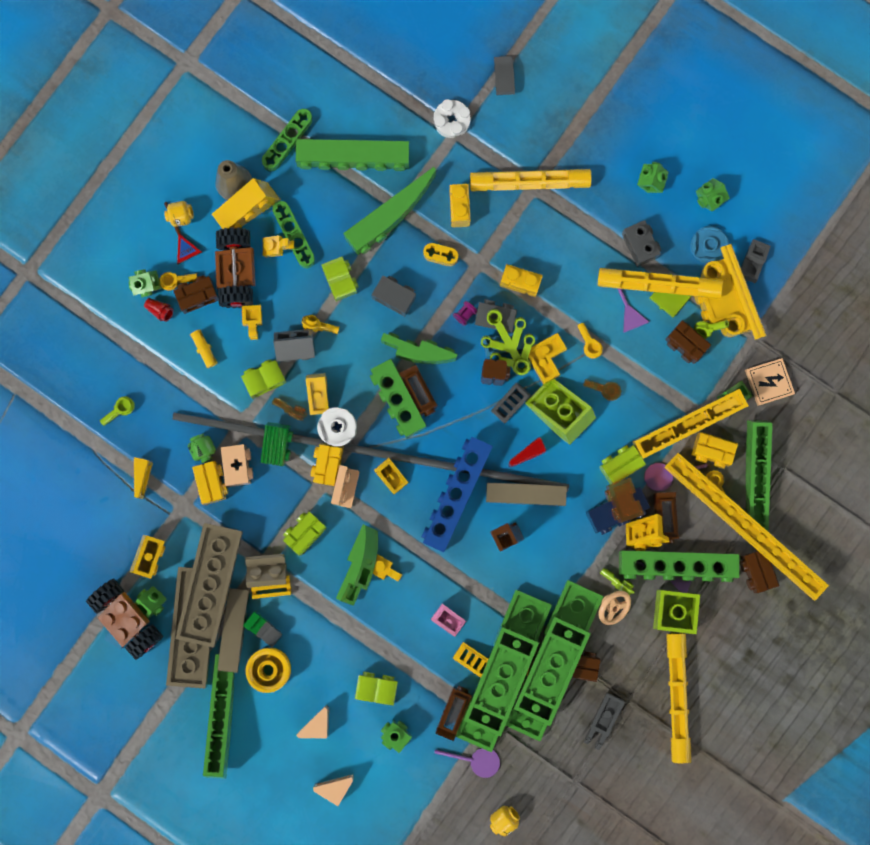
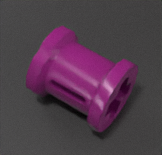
M467 301L463 303L464 306L457 313L453 314V317L463 326L467 325V321L473 314H477L476 308Z

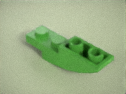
M391 332L389 334L383 333L381 338L382 344L397 349V358L421 364H444L454 362L457 359L455 350L449 347L440 348L436 342L431 340H422L418 347L414 341L407 339L405 342L400 340L398 335Z
M364 524L362 525L347 559L352 563L336 599L354 606L361 588L367 590L377 558V530Z

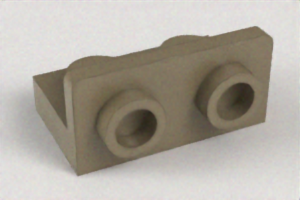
M284 554L245 558L247 588L286 584L287 565Z

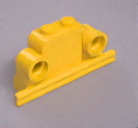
M732 244L723 246L720 249L724 259L708 262L701 272V278L723 280L721 299L694 296L696 303L700 304L702 309V320L709 324L728 320L729 327L721 329L722 334L726 337H735L751 331L755 340L765 337V330Z

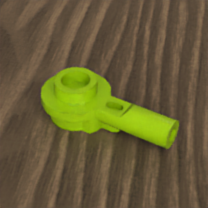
M724 320L709 324L705 321H699L695 324L694 330L706 339L711 336L713 331L728 328L729 322Z
M126 396L120 397L114 405V410L100 419V423L105 426L118 415L131 414L135 408L133 400Z
M605 567L600 572L619 591H625L629 595L635 593L634 585L628 580H619Z

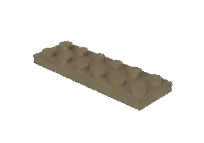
M207 523L203 524L175 639L213 648L216 646L243 531Z
M178 567L166 686L206 689L211 647L175 639L193 569Z

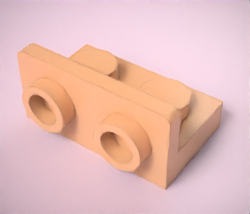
M342 465L339 466L331 504L352 508L360 474L358 470L349 469Z

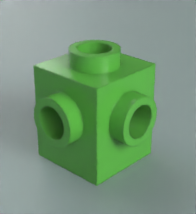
M657 162L643 164L637 185L647 193H663L669 172L663 168L662 164Z
M714 178L696 190L698 204L710 211H714L730 199L725 184Z
M146 269L134 272V276L128 277L129 288L133 296L140 294L142 298L152 295V291L162 289L157 270L146 272Z
M152 586L149 590L146 591L144 589L137 595L135 604L149 619L153 615L158 616L164 610L163 605L167 599Z
M393 720L391 724L387 722L381 729L383 733L381 735L382 744L389 750L393 748L400 753L412 738V734L407 731L408 727L403 722ZM392 733H397L398 737H393Z

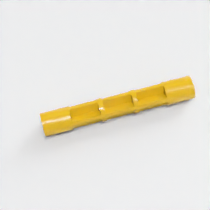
M590 169L470 172L471 191L591 187Z
M600 268L598 275V287L721 299L723 280L609 268Z
M686 633L666 634L670 673L668 686H670L671 697L669 714H671L672 737L670 738L671 762L691 763V738L688 732V714L690 713L689 709H687L688 681H686L685 658H687Z

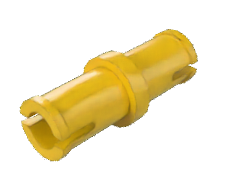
M201 329L192 332L190 336L206 368L217 365L218 362L211 351L212 347L210 344H207Z

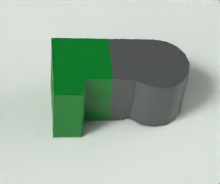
M257 611L253 612L243 625L271 647L283 635Z

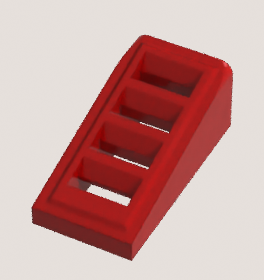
M541 437L537 438L512 458L508 463L509 467H514L544 454L546 448Z

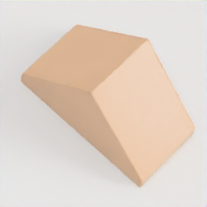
M326 705L296 736L298 738H327L329 732V707Z
M352 774L317 783L313 786V790L315 793L339 806L353 782L354 776Z

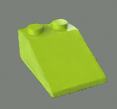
M555 379L542 385L525 402L553 432L569 445L596 419L591 406Z

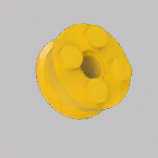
M264 648L255 652L249 658L246 665V677L249 684L257 691L263 693L279 690L287 683L291 674V664L284 652L276 648ZM265 665L273 667L272 675L264 673Z

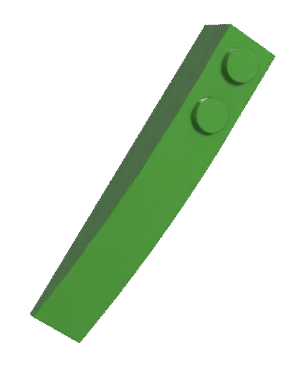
M434 167L343 233L345 240L357 255L367 253L374 243L382 242L387 237L386 235L410 213L435 178L436 169Z
M747 420L746 513L768 531L773 423L767 420Z
M215 654L203 776L206 778L226 779L235 672L218 671L219 654Z

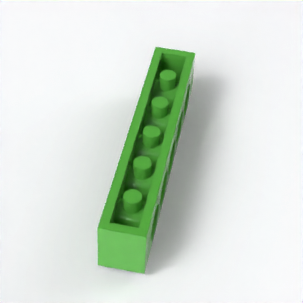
M619 551V575H624V579H636V575L644 576V579L655 580V576H663V580H675V577H682L683 581H694V577H702V581H714V578H721V582H733V578H739V554ZM637 560H641L644 563L642 571L637 570L635 567ZM656 561L663 563L664 568L662 571L656 570ZM677 561L683 565L681 572L675 570L674 565ZM696 562H699L702 565V571L700 573L696 572L694 569V564ZM716 562L721 565L720 573L714 571L713 566Z

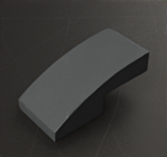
M513 56L494 57L496 95L515 94Z
M755 239L752 240L741 266L745 280L752 283L757 282L771 246Z

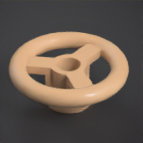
M615 591L605 596L599 608L600 621L605 625H613L621 621L630 609V595L625 591ZM624 597L625 601L619 602L616 598ZM620 609H623L618 616L613 618L615 613H617ZM605 610L608 612L606 618L604 616Z

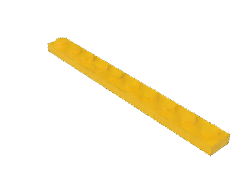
M677 453L664 467L814 601L829 586L682 455Z

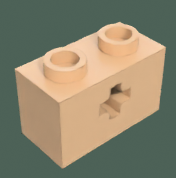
M244 444L221 447L225 486L233 487L251 484V479L254 476L253 469L249 468L248 460H251L250 449H247V446ZM237 461L242 464V466L239 467V470L234 468V465L237 464Z

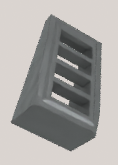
M516 382L491 412L505 424L531 394ZM515 389L524 396L523 399L514 393ZM510 395L519 402L517 405L508 398ZM504 401L513 407L512 411L503 404ZM498 408H503L508 415L505 416Z

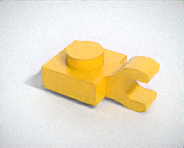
M279 235L263 238V256L266 258L283 256V250L294 249V241H289V238H283Z
M261 305L242 306V325L248 326L250 340L258 339L257 325H262Z
M377 554L373 571L375 576L384 580L387 575L398 582L402 574L391 569L393 565L391 561Z

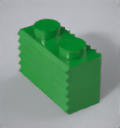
M268 422L265 425L261 463L284 466L286 461L290 460L291 450H288V444L292 443L293 431H290V425Z

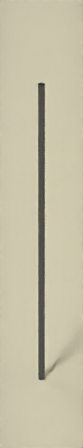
M175 412L172 418L176 421L264 436L265 432L263 428ZM293 434L292 442L314 446L325 443L322 439ZM351 444L343 446V451L385 459L390 458L391 460L456 471L457 469L453 467L455 463ZM482 469L479 475L523 484L567 486V492L569 490V484L489 469ZM466 470L460 471V472H462V473H468V474H469V472L466 471Z

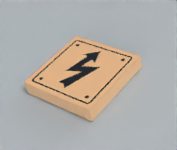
M783 358L745 370L757 406L795 394Z

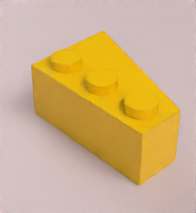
M253 178L213 212L212 215L223 230L224 228L230 229L232 227L234 229H241L242 226L280 201V198L268 182Z

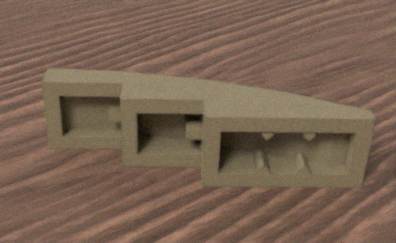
M487 483L486 502L566 506L567 486Z
M229 588L218 671L238 673L245 627L243 625L246 622L249 590Z

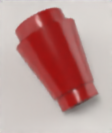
M148 298L144 303V308L159 321L167 322L173 315L174 310L169 304Z

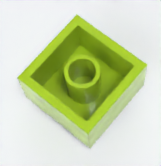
M657 590L653 629L697 634L700 595Z

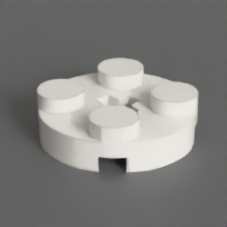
M444 100L434 112L433 120L436 130L444 137L456 138V136L465 134L470 126V110L459 101ZM454 115L457 121L449 123L447 117Z
M338 407L330 408L321 415L317 430L320 438L325 443L332 446H344L356 436L357 422L353 414L348 410ZM336 421L338 422V424H342L340 432H337V430L332 429V427L335 426L334 422Z

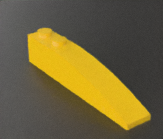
M738 389L632 442L639 455L644 459L749 405L741 390Z

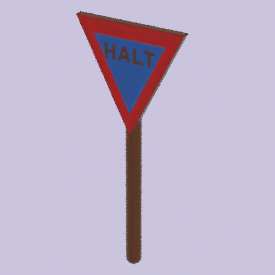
M165 202L164 205L167 209L168 203ZM174 227L178 234L177 264L202 253V251L182 236L179 227Z

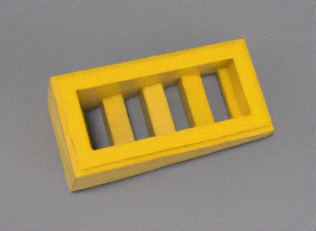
M134 457V497L143 499L153 463Z
M462 642L453 656L455 661L481 678L482 673L480 670L485 662L487 663V657ZM465 649L469 650L465 658L461 660L460 657ZM471 654H475V657L473 658L471 663L467 664L466 662L470 658ZM478 658H481L482 661L476 669L473 668Z

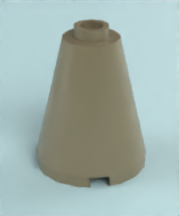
M225 160L218 166L215 181L216 189L225 200H228L252 179V176L246 168L233 161Z

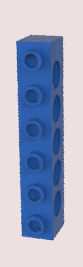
M471 437L470 440H465L462 447L465 452L462 458L458 456L453 466L457 469L454 475L450 474L447 479L446 485L449 487L446 493L442 491L437 501L441 504L438 510H433L429 519L432 521L430 528L425 527L421 536L424 538V544L443 553L445 552L490 454L492 445L474 437ZM471 452L478 456V460L474 464H470L467 461V455ZM460 471H468L470 478L467 481H461L458 477ZM453 488H459L462 491L460 498L454 499L451 497L450 492ZM445 506H451L454 510V513L449 517L442 513V509ZM441 523L445 526L446 530L443 534L435 532L434 527L436 524Z

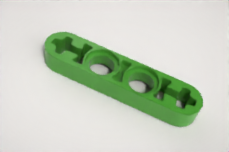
M298 110L263 155L262 164L267 171L278 169L296 145V139H300L310 127L312 115L309 110ZM307 115V121L303 120L301 122L300 116L304 117ZM296 129L298 134L295 137L288 136V131ZM280 143L287 145L286 150L283 152L277 150V145ZM273 159L275 164H269L268 166L267 160Z
M284 201L276 202L272 210L285 237L289 238V241H294L297 238L303 240L301 247H294L292 249L299 265L306 269L311 268L315 263L314 255L289 205ZM279 207L286 208L284 212L287 218L283 219L282 214L278 212ZM286 223H294L295 228L292 231H286L284 228ZM303 250L307 257H311L309 263L301 262L303 260L301 254Z

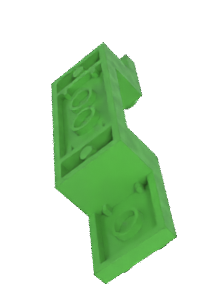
M569 580L566 581L543 633L545 634L543 642L524 685L520 688L505 726L541 741L547 725L551 726L589 639L591 633L588 631L603 599L602 595Z
M515 590L494 640L492 652L457 731V738L492 752L498 736L501 737L538 647L539 642L537 641L551 609V604Z

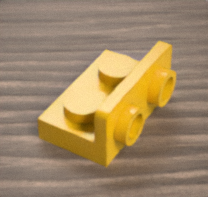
M659 514L626 524V545L635 551H645L646 548L659 547L663 543L669 542V537L663 535L662 516Z

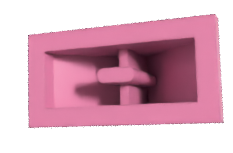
M443 603L431 618L434 623L454 637L466 623V620Z

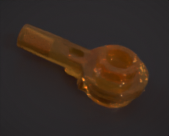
M587 379L584 381L583 386L600 391L608 401H614L621 395V388L615 382H608L602 385Z
M276 397L272 401L273 405L285 410V413L297 420L304 421V418L308 416L305 412L306 409L301 406L295 405V407H291Z

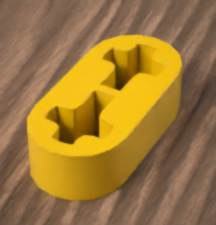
M429 243L424 247V258L430 262L454 266L458 261V252L454 248L435 243ZM431 248H434L435 252L439 253L440 255L433 254V256L431 257L429 256V253L427 251H430ZM449 253H452L455 259L447 261V257L442 256V254L449 255Z

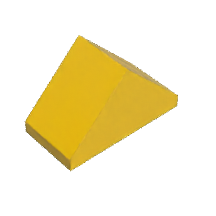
M390 458L374 469L378 477L393 494H396L409 483Z

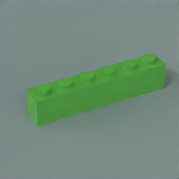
M296 139L297 167L309 170L311 167H319L321 170H329L330 168L348 170L349 168H356L357 170L364 171L368 168H375L377 171H385L386 169L404 171L409 169V141Z

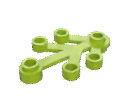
M498 309L489 310L487 321L489 324L495 325L504 343L492 340L490 336L485 335L481 338V345L484 348L491 347L509 352L513 359L501 357L499 352H492L490 359L497 355L499 356L498 360L506 361L507 366L512 367L516 374H527L531 369L528 356L532 345L535 343V337L532 334L524 336L523 341L525 345L520 356L517 346L522 330L526 327L525 319L522 317L515 319V329L511 339L501 322V312ZM496 313L498 317L496 319H492L490 317L491 314ZM523 321L524 324L523 326L519 327L517 326V322ZM531 337L533 338V341L531 343H527L526 338ZM489 339L490 343L488 345H485L483 343V340ZM520 362L525 364L523 368L518 367Z

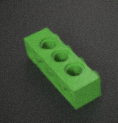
M389 359L372 368L370 379L374 386L378 384L381 390L378 394L383 403L387 401L390 407L387 411L391 419L396 418L399 424L396 428L400 436L404 435L407 439L427 429L392 360ZM391 379L394 383L391 387L387 388L383 386V381ZM399 395L402 397V402L397 405L393 404L392 398ZM408 412L411 414V419L409 421H402L400 418L401 414Z

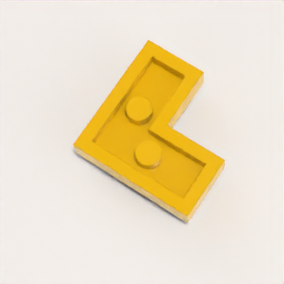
M558 333L531 347L528 356L532 367L543 385L560 376L552 358L567 351V347Z

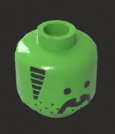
M202 433L189 439L190 442L187 447L194 461L201 460L202 463L213 459L211 455L215 454L216 448L210 436H205Z

